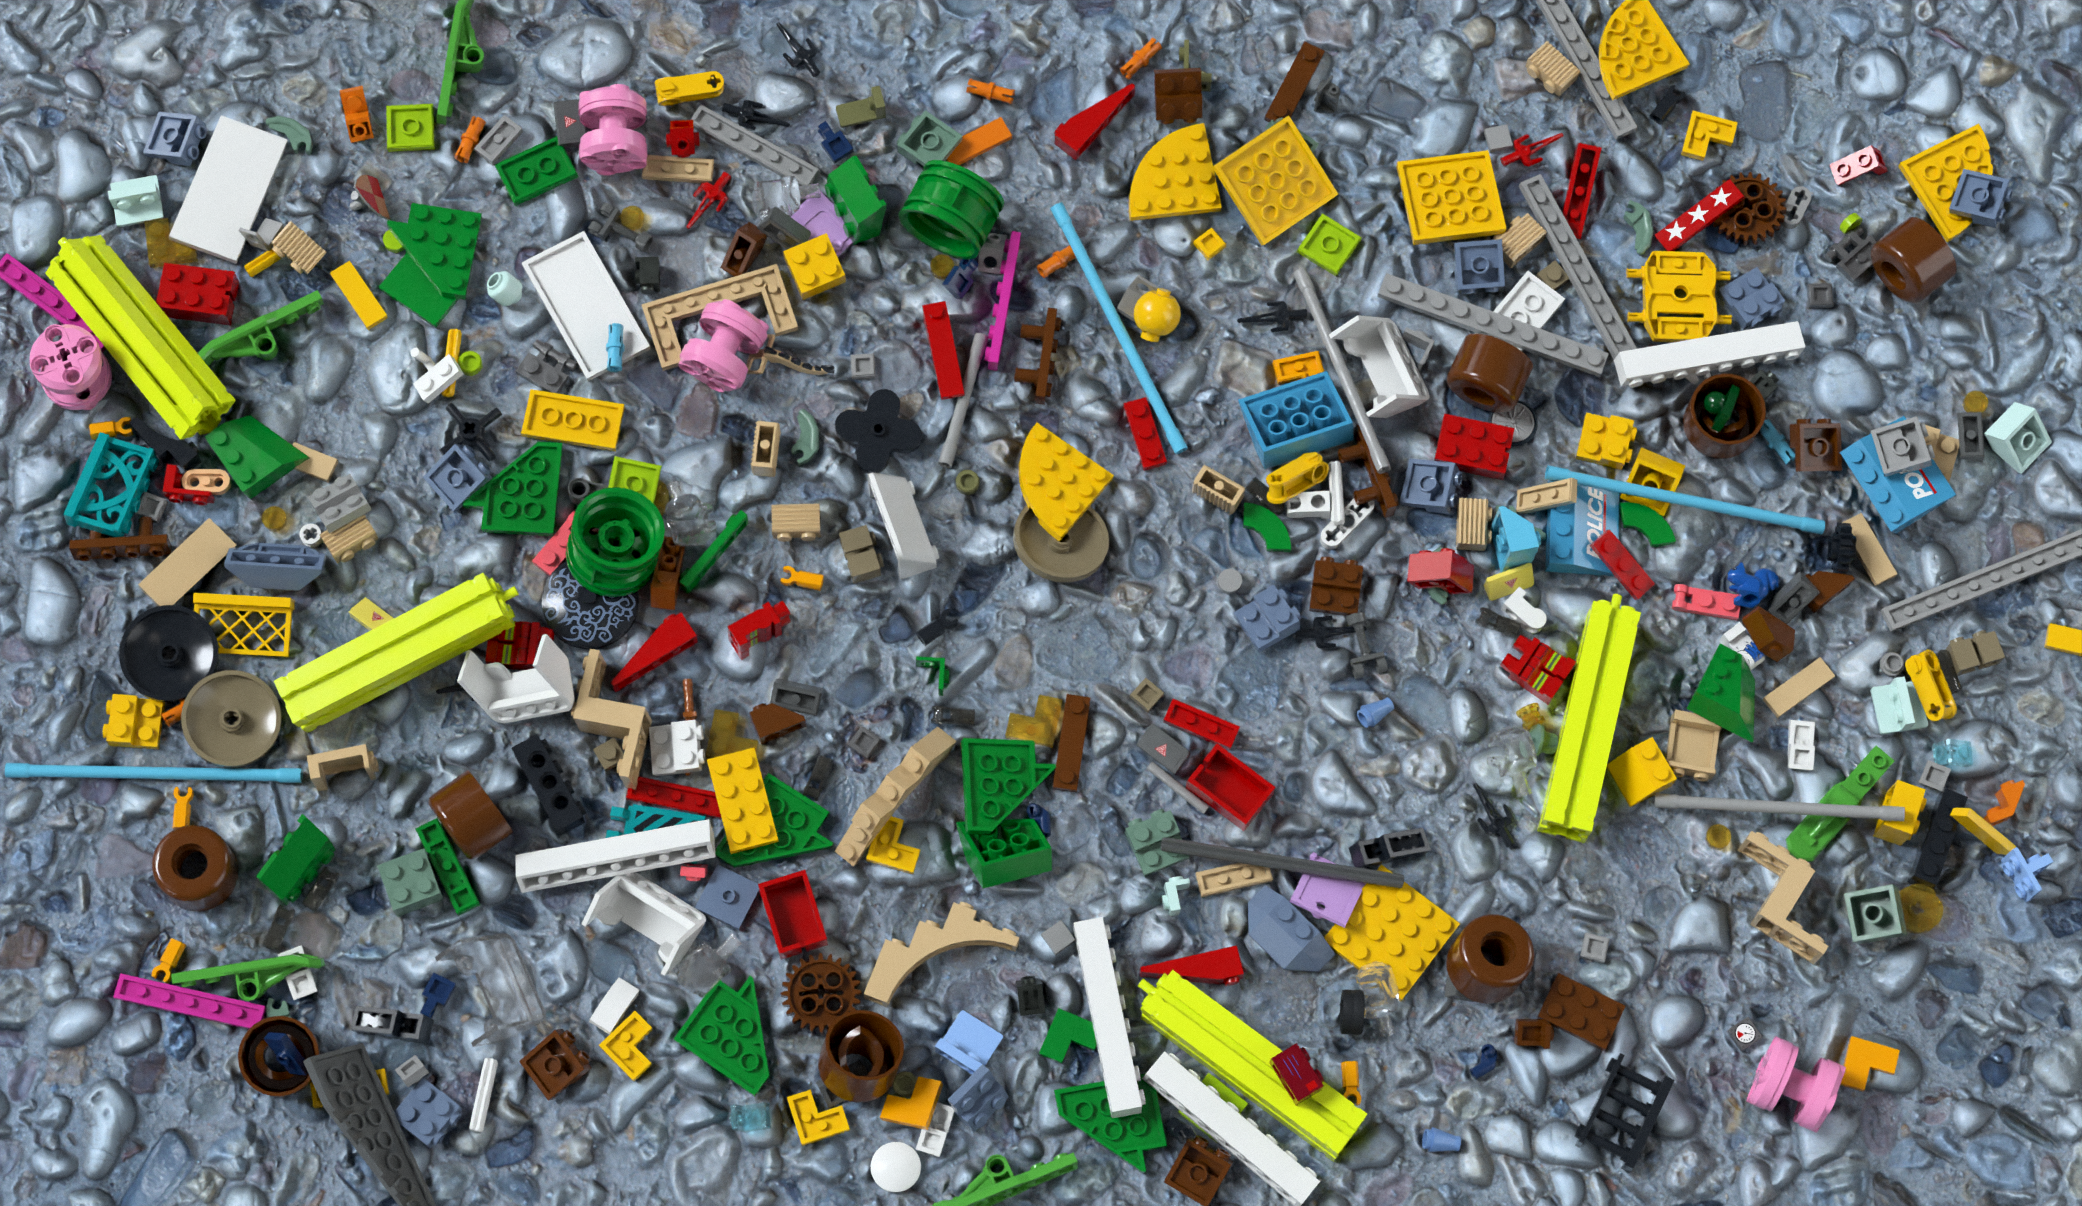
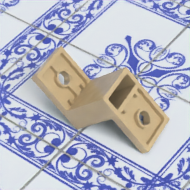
M590 649L589 655L585 656L582 669L585 671L583 679H579L577 684V693L579 695L577 702L573 703L571 716H573L581 732L623 739L622 749L625 752L623 759L618 761L617 773H619V777L627 789L633 788V790H636L637 778L640 773L652 719L646 707L599 699L607 664L600 650Z
M1751 831L1738 848V851L1778 875L1779 878L1750 925L1814 965L1824 955L1829 946L1824 943L1825 941L1816 934L1810 935L1802 930L1803 927L1793 920L1788 921L1786 918L1815 870L1811 868L1810 863L1791 856L1789 850L1785 847L1775 846L1769 842L1768 837L1764 834Z

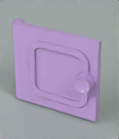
M819 189L789 215L811 232L809 240L827 233L837 257L853 243L851 237L848 238L844 232V221L842 217L838 218L836 215L834 204Z
M1315 852L1310 855L1309 860L1335 864L1318 856ZM1303 873L1289 902L1310 911L1313 917L1317 919L1325 918L1345 928L1362 892L1361 889L1366 883ZM1317 904H1322V905H1324V906H1325V909L1322 908L1321 906H1317Z

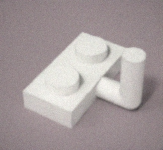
M418 348L411 350V356L422 362L428 370L427 373L413 383L426 403H430L464 374L455 358L450 354L435 365L432 358Z

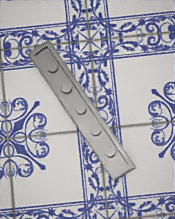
M701 104L690 119L694 120L695 130L809 191L820 174V169Z

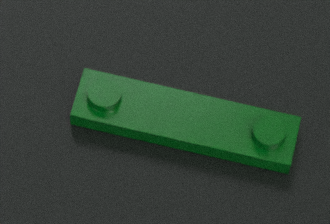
M742 510L737 515L733 514L726 522L727 527L692 568H686L680 576V586L684 592L688 594L749 524L748 516Z
M438 818L415 828L457 915L459 916L479 906L480 903Z

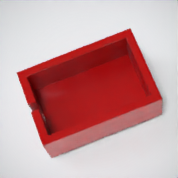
M164 263L156 303L168 318L231 326L234 311L233 301H236L239 280L234 271Z
M1444 414L1434 461L1453 462L1457 465L1460 472L1503 480L1515 428Z
M1218 743L1186 783V788L1242 831L1246 830L1275 791V786Z
M806 870L758 884L781 960L802 954L801 948H806L808 952L828 945Z

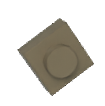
M1556 260L1536 275L1537 278L1555 291L1570 280Z
M1147 678L1130 694V698L1147 713L1164 696V692Z
M615 737L593 749L605 772L617 766L619 759H623L624 756Z

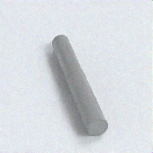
M1154 762L1149 764L1147 767L1149 772L1202 814L1207 812L1209 806Z

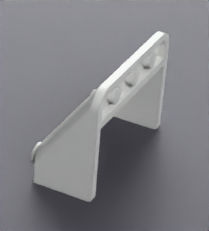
M873 472L867 474L870 498L875 497L898 560L900 579L937 568L936 559H939V554L936 546H931L913 499L912 495L915 494V489L912 481L907 482L905 477Z

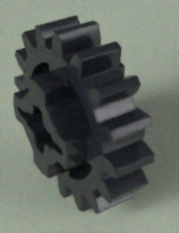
M1837 522L1835 532L1828 538L1827 560L1832 563L1831 569L1833 573L1847 574L1849 565L1852 563V560H1855L1857 539L1856 536L1851 534V523Z

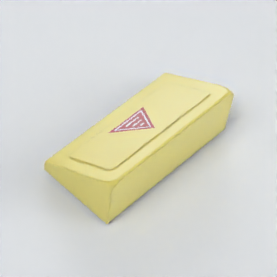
M1526 563L1487 577L1484 588L1489 600L1493 601L1513 594L1519 586L1523 590L1534 585L1532 564Z
M366 597L348 612L350 617L369 631L394 619Z

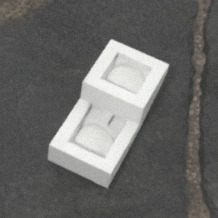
M1789 720L1788 768L1813 770L1815 722Z
M301 945L278 954V957L298 953L305 954ZM303 967L285 977L293 1000L318 992L309 967Z
M619 977L602 999L589 1022L610 1035L623 1019L625 1011L636 999L640 990Z
M937 1102L928 1130H921L916 1150L940 1157L955 1112L950 1105Z

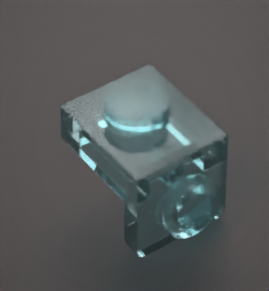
M1947 739L1932 746L1934 762L1937 764L1960 767L1973 765L1970 741Z
M762 1102L745 1106L731 1105L729 1119L732 1129L746 1133L771 1128L769 1103Z

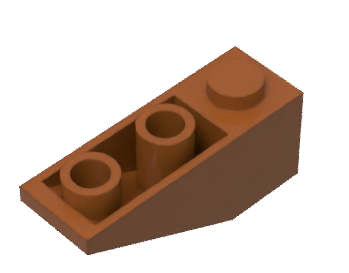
M664 536L651 584V607L675 610L687 539Z

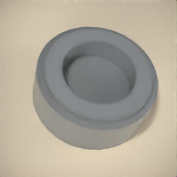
M1234 569L1222 571L1218 578L1219 589L1226 594L1238 592L1242 585L1241 574Z

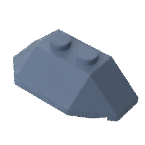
M254 543L239 548H229L224 566L251 588L299 591L322 573L326 554L319 553L317 550L306 545Z
M1264 886L1248 902L1249 936L1283 970L1319 972L1336 955L1321 932L1284 896Z

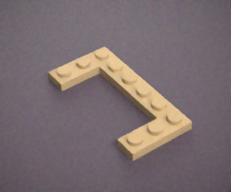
M777 264L641 304L662 371L678 367L680 362L681 348L672 322L702 313L706 304L727 299L737 303L762 295L775 336L797 331L798 325Z

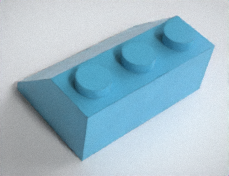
M1505 506L1499 507L1490 530L1492 531V540L1501 572L1526 563H1532L1535 554L1538 552L1539 545H1541V538L1539 532L1535 531L1533 523Z

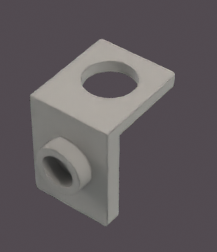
M265 218L257 232L241 227L238 231L251 246L269 251L273 246L271 242L285 226L281 222Z
M989 233L979 253L978 271L1000 274L1007 235ZM992 256L997 260V264L994 267H988L984 264V258Z
M1138 275L1128 286L1116 308L1118 312L1134 322L1135 304L1143 294L1149 292L1139 288L1138 284L1146 285L1149 291H1156L1158 286L1141 275Z
M1406 327L1403 333V340L1425 350L1418 366V371L1421 372L1435 341L1428 338L1422 331H1414Z

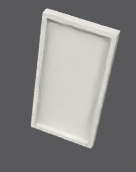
M221 115L170 232L169 240L237 264L247 241L238 230L240 227L247 230L252 229L286 149L288 139Z
M585 231L522 262L525 272L587 381L608 372L606 344L608 343V326L610 324L619 323L624 326L623 344L625 345V351L622 354V364L651 349Z

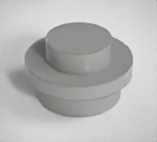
M1889 652L1881 658L1880 668L1888 676H1897L1904 669V660L1899 654Z

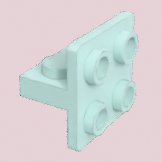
M156 175L110 184L111 191H108V195L114 208L116 225L118 227L164 219L159 182Z
M1905 676L1895 678L1890 685L1871 688L1870 691L1880 734L1922 729L1928 726L1927 717L1912 681L1906 682Z

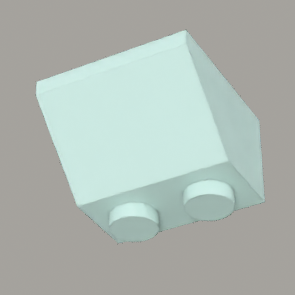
M2014 402L1984 433L1992 450L2021 474L2052 443L2036 409Z

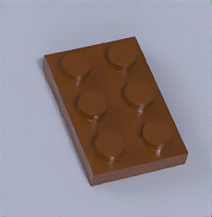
M1558 973L1537 1019H1545L1552 1026L1605 1051L1626 1006Z

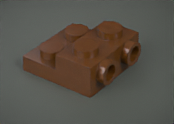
M1201 68L1154 70L1156 120H1160L1163 124H1171L1174 122V119H1183L1186 123H1194L1197 121V118H1203Z
M1796 419V424H1790V448H1795L1796 472L1842 471V455L1840 454L1841 423H1831V419H1817V423L1811 424V419Z
M1321 557L1320 560H1315L1309 611L1344 616L1358 613L1363 566L1358 565V561L1345 560L1344 563L1334 562L1335 559L1332 557Z
M554 1030L519 1061L548 1101L553 1100L570 1084L576 1083L592 1069L589 1064L591 1061L589 1055L584 1050H578L574 1044L576 1038L568 1030Z
M1196 1135L1195 1138L1190 1136L1187 1139L1164 1183L1199 1204L1209 1206L1234 1161L1230 1159V1153L1221 1148L1215 1151L1208 1146V1140Z

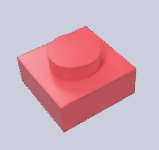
M683 863L680 876H686V880L701 881V878H705L707 875L708 864Z

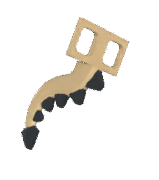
M767 334V338H769L767 346L764 349H759L756 354H750L746 364L748 368L747 374H763L768 360L771 363H780L807 374L823 375L827 373L834 374L835 372L833 365L812 366L809 363L801 362L799 358H793L787 352L772 349L776 337L774 334ZM755 359H762L758 370H750Z

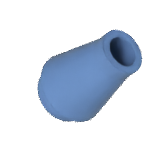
M1386 697L1383 700L1361 706L1360 710L1357 711L1360 723L1365 728L1374 727L1394 710L1393 702Z
M1434 1127L1425 1129L1422 1138L1423 1149H1428L1429 1152L1459 1151L1460 1136L1452 1135Z

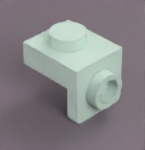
M1182 876L1168 879L1169 882H1165L1164 885L1165 895H1162L1164 910H1169L1170 916L1180 914L1181 908L1177 891L1188 889L1190 886L1189 878L1183 879Z

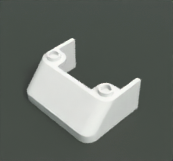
M1357 315L1329 334L1331 339H1341L1344 341V348L1348 354L1361 357L1378 396L1373 400V409L1366 413L1368 417L1388 418L1421 405L1430 398L1428 389L1403 337L1391 319Z
M547 634L542 635L533 663V669L511 673L501 663L484 664L472 650H467L457 682L490 718L499 723H510L566 712L572 709L575 700L569 660Z
M637 872L617 875L595 894L582 925L586 927L595 918L608 926L616 925L620 921L629 925L661 945L658 954L666 963L661 972L665 976L682 960L702 930L706 917L702 912Z

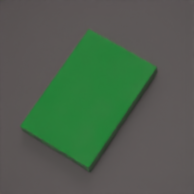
M557 136L494 164L514 206L578 178V174L564 146L558 145Z
M408 253L402 257L379 286L382 292L435 328L459 300L441 296Z

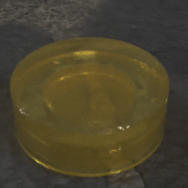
M628 206L621 212L620 219L624 227L634 231L641 228L644 224V214L639 207Z
M944 254L935 256L930 264L932 275L938 279H946L954 267L953 260Z
M1980 391L1969 392L1963 400V408L1966 412L1983 413L1988 406L1986 395Z
M272 506L263 512L262 522L268 530L276 532L286 526L287 516L282 508Z
M1716 824L1708 829L1705 840L1710 848L1721 850L1729 844L1731 833L1724 825Z

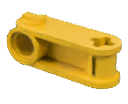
M716 71L664 77L654 82L657 101L660 106H671L683 102L716 98L724 91V78ZM711 81H715L717 84L716 88H712Z
M1317 452L1302 454L1297 459L1267 475L1266 482L1269 485L1267 500L1273 504H1281L1312 486L1321 483L1327 477L1329 471L1328 464L1323 461L1322 456Z
M1929 649L1911 656L1906 660L1905 667L1911 677L1926 716L1932 721L1952 719L1957 712V707L1940 667L1938 657Z

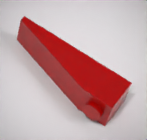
M1129 84L1071 117L1065 124L1061 123L1054 132L1055 145L1074 160H1077L1135 96V85Z
M1578 143L1576 146L1562 211L1576 239H1581L1602 149L1601 147Z
M946 301L922 305L923 320L941 400L965 396Z
M682 612L666 617L663 620L664 623L655 630L611 681L615 693L698 643L697 635Z
M1237 945L1140 967L1139 971L1140 977L1160 979L1164 973L1169 975L1174 970L1181 975L1182 979H1186L1189 982L1225 983V986L1238 984L1244 975Z

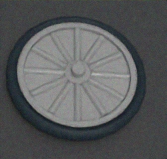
M1518 400L1515 408L1509 412L1489 413L1488 423L1515 428L1511 446L1524 445L1536 434L1538 428L1536 413L1523 401Z

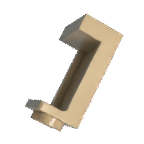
M1675 709L1671 716L1665 759L1676 777L1687 775L1693 776L1697 781L1705 782L1708 779L1712 780L1716 774V769L1714 768L1721 726L1696 713Z
M366 744L307 755L310 779L318 791L328 790L326 775L365 768L370 779L375 780V772H379L377 757L374 756L373 751H369Z

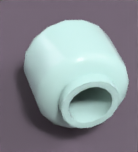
M496 272L489 278L487 282L488 295L502 306L515 304L521 299L522 283L509 272Z

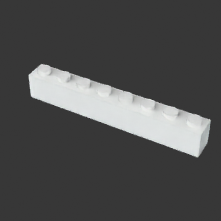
M1796 321L1622 351L1618 353L1614 363L1620 385H1629V387L1633 388L1642 385L1644 382L1651 381L1653 384L1665 381L1667 378L1674 377L1675 380H1679L1690 374L1702 376L1713 370L1725 372L1736 366L1748 368L1759 362L1771 364L1777 361V359L1782 358L1793 360L1798 358L1805 349V343L1799 322Z
M708 819L515 855L516 879L521 892L524 893L715 858V837L710 820Z
M1103 917L1074 922L1073 931L1111 1117L1117 1118L1139 1114L1142 1112V1105L1146 1104L1143 1089L1139 1090L1137 1081L1141 1080L1138 1065H1133L1132 1057L1136 1056L1133 1042L1128 1041L1127 1033H1131L1129 1019H1124L1122 1010L1126 1009L1124 995H1119L1117 986H1121L1119 971H1114L1112 963L1116 962L1114 948H1109L1108 939H1111L1109 924L1104 925Z
M1164 1051L1142 1079L1293 1206L1302 1205L1320 1182L1316 1178L1317 1174L1309 1167L1304 1168L1301 1166L1293 1153L1288 1150L1283 1151L1277 1146L1278 1142L1271 1135H1264L1259 1131V1126L1252 1119H1245L1238 1113L1239 1109L1231 1102L1226 1103L1222 1100L1215 1088L1210 1085H1204L1196 1072L1191 1069L1186 1070L1180 1065L1181 1061L1172 1053L1168 1055Z

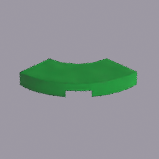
M1244 502L1243 528L1251 529L1258 533L1264 540L1267 551L1291 552L1290 537L1283 522L1273 512L1263 506Z
M1624 502L1619 504L1623 528H1633L1642 532L1648 539L1651 547L1676 543L1671 527L1656 511L1637 503Z

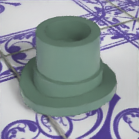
M1535 724L1531 727L1525 739L1528 755L1536 758L1541 753L1554 754L1558 747V736L1546 732L1543 725Z

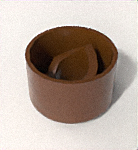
M1917 217L1907 218L1878 240L1871 250L1872 263L1881 281L1895 296L1908 303L1921 302L1956 274V261L1946 241L1930 224Z
M1469 334L1464 338L1448 372L1447 384L1454 394L1465 402L1486 411L1505 413L1513 410L1517 405L1532 372L1533 363L1525 353L1501 339L1484 334Z
M1735 374L1711 376L1696 388L1685 409L1683 426L1686 437L1696 450L1708 457L1727 459L1738 456L1750 447L1761 429L1766 414L1765 402L1757 387L1741 376ZM1735 385L1740 388L1739 396L1731 414L1736 423L1724 426L1721 431L1717 432L1711 429L1713 422L1709 418V412L1705 409L1704 399L1710 392L1715 391L1726 395L1731 386Z
M466 770L431 795L428 800V804L464 855L470 860L479 858L514 833L469 770Z
M187 825L171 831L159 842L152 858V872L157 885L170 901L182 909L198 912L219 906L231 895L238 880V863L234 853L218 833L204 826ZM192 852H202L207 858L206 871L195 879L184 878L182 874L183 861Z
M1499 914L1480 916L1468 923L1452 943L1446 960L1449 978L1461 994L1473 1001L1486 1004L1501 1002L1510 997L1531 972L1535 957L1534 946L1527 931L1515 920ZM1481 947L1489 949L1493 955L1500 957L1503 960L1504 966H1495L1489 963L1484 958Z
M856 1010L839 1016L827 1031L818 1059L819 1074L824 1085L834 1095L850 1102H869L884 1095L894 1082L904 1053V1043L899 1030L889 1019L872 1011ZM850 1054L862 1055L872 1063L873 1068L865 1076H856L850 1071L846 1056Z
M286 1016L265 1018L254 1024L246 1032L238 1050L240 1071L247 1083L263 1094L275 1097L296 1094L312 1082L309 1073L307 1075L289 1074L288 1071L275 1072L271 1070L265 1060V1054L269 1045L264 1038L269 1032L287 1034L305 1060L321 1054L319 1042L314 1033L305 1024L296 1019Z

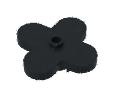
M888 389L875 391L869 398L866 411L845 410L837 416L835 421L837 436L844 442L858 445L857 464L862 471L868 474L882 472L887 467L890 454L893 452L912 453L920 447L922 442L920 427L913 421L898 418L900 413L899 397ZM875 430H882V432L876 433Z

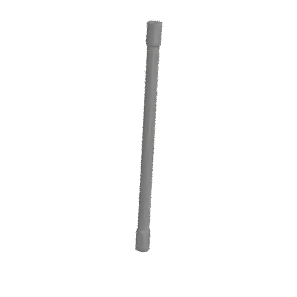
M1300 268L1293 275L1300 291L1305 297L1369 448L1377 473H1385L1391 469L1383 448L1380 446L1336 340L1331 339L1329 336L1332 331L1316 296L1306 268Z
M1655 794V808H1689L1870 818L1902 822L1905 819V807L1899 806L1877 807Z

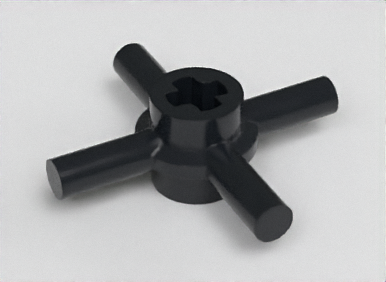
M453 403L448 404L445 409L458 424L456 429L457 437L439 449L441 454L444 456L454 444L476 446L489 462L494 460L496 455L483 439L485 437V427L502 416L501 411L496 407L480 420L474 418L466 419ZM472 430V432L475 431V433L470 435V433H467V431Z

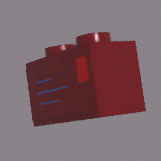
M1297 1043L1272 1057L1269 1062L1296 1106L1322 1091L1324 1087L1322 1084L1324 1078L1317 1068L1313 1070L1308 1062L1311 1060L1308 1052L1304 1047L1300 1048Z

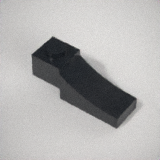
M137 416L129 422L141 439L150 448L155 450L156 455L164 464L173 458L187 472L202 462L198 456L200 450L192 441L187 443L184 439L175 440L163 436L149 428Z
M1424 828L1384 834L1379 838L1358 841L1349 847L1354 867L1364 869L1375 868L1381 864L1426 854L1431 850Z
M356 1006L350 1030L357 1033L405 1040L407 1042L429 1044L434 1020L425 1015L403 1013L399 1010Z

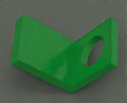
M916 656V667L940 668L938 696H943L944 684H949V669H945V658Z

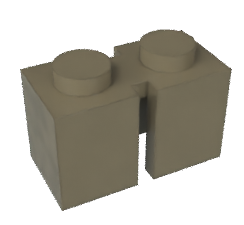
M867 525L840 532L839 539L845 559L848 561L847 565L853 584L881 576V568L884 567L881 554H876L873 546L877 545L874 532H869Z
M1986 630L1974 633L1971 639L1958 637L1950 641L1944 652L1954 677L1973 672L1977 666L1980 670L2000 664L2005 656L1995 631L1987 633Z

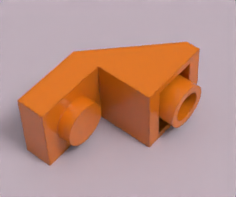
M363 86L339 90L350 142L374 138Z
M2010 780L2001 784V789L1995 794L2000 806L1987 810V815L1983 819L1991 826L2010 819L2015 812L2025 786L2024 781L2021 780L2015 783L2014 780Z

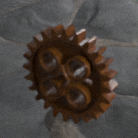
M1742 172L1739 173V179L1731 175L1730 180L1744 195L1745 199L1713 222V226H1720L1719 234L1727 232L1726 240L1732 236L1735 237V244L1740 239H1743L1744 245H1747L1748 240H1752L1753 244L1756 245L1757 238L1766 242V234L1774 237V229L1779 231L1780 223H1784L1785 216L1783 214H1786L1787 208L1784 207L1786 199L1781 198L1783 191H1776L1777 183L1769 185V177L1762 181L1760 173L1756 178H1753L1752 172H1749L1746 178H1744ZM1756 192L1758 193V196L1751 197L1748 195V193ZM1766 211L1769 215L1762 216L1758 212ZM1740 220H1744L1748 224L1743 226L1739 225L1737 222Z
M819 953L818 960H814L810 954L809 962L806 963L802 958L800 959L801 967L798 968L792 965L794 974H785L789 982H782V987L788 991L781 992V997L788 998L782 1002V1006L790 1007L786 1012L787 1016L795 1015L792 1020L793 1024L801 1021V1030H804L808 1025L810 1026L811 1034H813L816 1028H819L820 1034L823 1035L824 1029L827 1027L829 1029L830 1025L839 1016L847 1012L856 1011L853 1005L858 1006L861 1004V1001L855 997L862 995V991L855 989L860 985V980H852L855 978L856 972L848 973L850 969L849 963L842 967V958H838L836 962H833L832 954H830L827 960H823L822 953ZM837 976L840 979V983L834 987L827 984L828 978ZM806 977H813L816 980L815 984L811 987H805L802 981ZM819 989H824L826 993L822 999L818 997ZM839 991H842V992H843V995L830 994V993H836V992H839ZM805 992L811 995L799 996V993ZM806 1001H812L816 1004L814 1010L807 1012L802 1009V1005ZM830 1001H838L841 1004L840 1008L837 1011L829 1010L827 1005Z

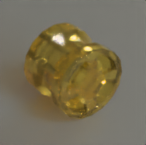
M1538 703L1529 704L1516 711L1517 717L1521 718L1523 722L1522 728L1524 731L1530 730L1535 724H1543L1546 721L1545 717L1540 715Z

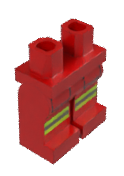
M768 601L762 605L763 609H758L727 626L729 642L741 660L749 656L750 647L759 642L769 641L773 635L775 638L782 635V627L791 622L789 618L790 611L784 601L774 606H771Z
M514 621V627L503 630L499 635L489 639L485 658L486 664L498 662L507 669L528 670L534 668L533 663L542 635L547 634L554 641L553 629L541 627L539 622Z
M1519 635L1512 648L1523 654L1519 660L1508 653L1500 666L1510 673L1509 679L1515 681L1548 705L1576 661L1569 657L1565 658L1548 645L1540 642L1536 637L1530 640Z

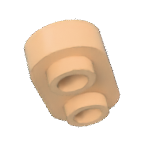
M191 469L184 473L181 480L184 489L210 491L213 495L225 494L231 487V479L228 473L221 469ZM199 481L197 486H191L192 482ZM223 481L221 486H215L216 482Z

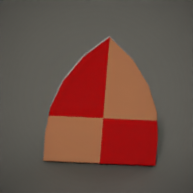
M366 174L359 176L354 183L356 191L351 193V199L355 200L350 203L352 211L355 212L367 205L380 217L391 220L378 179Z

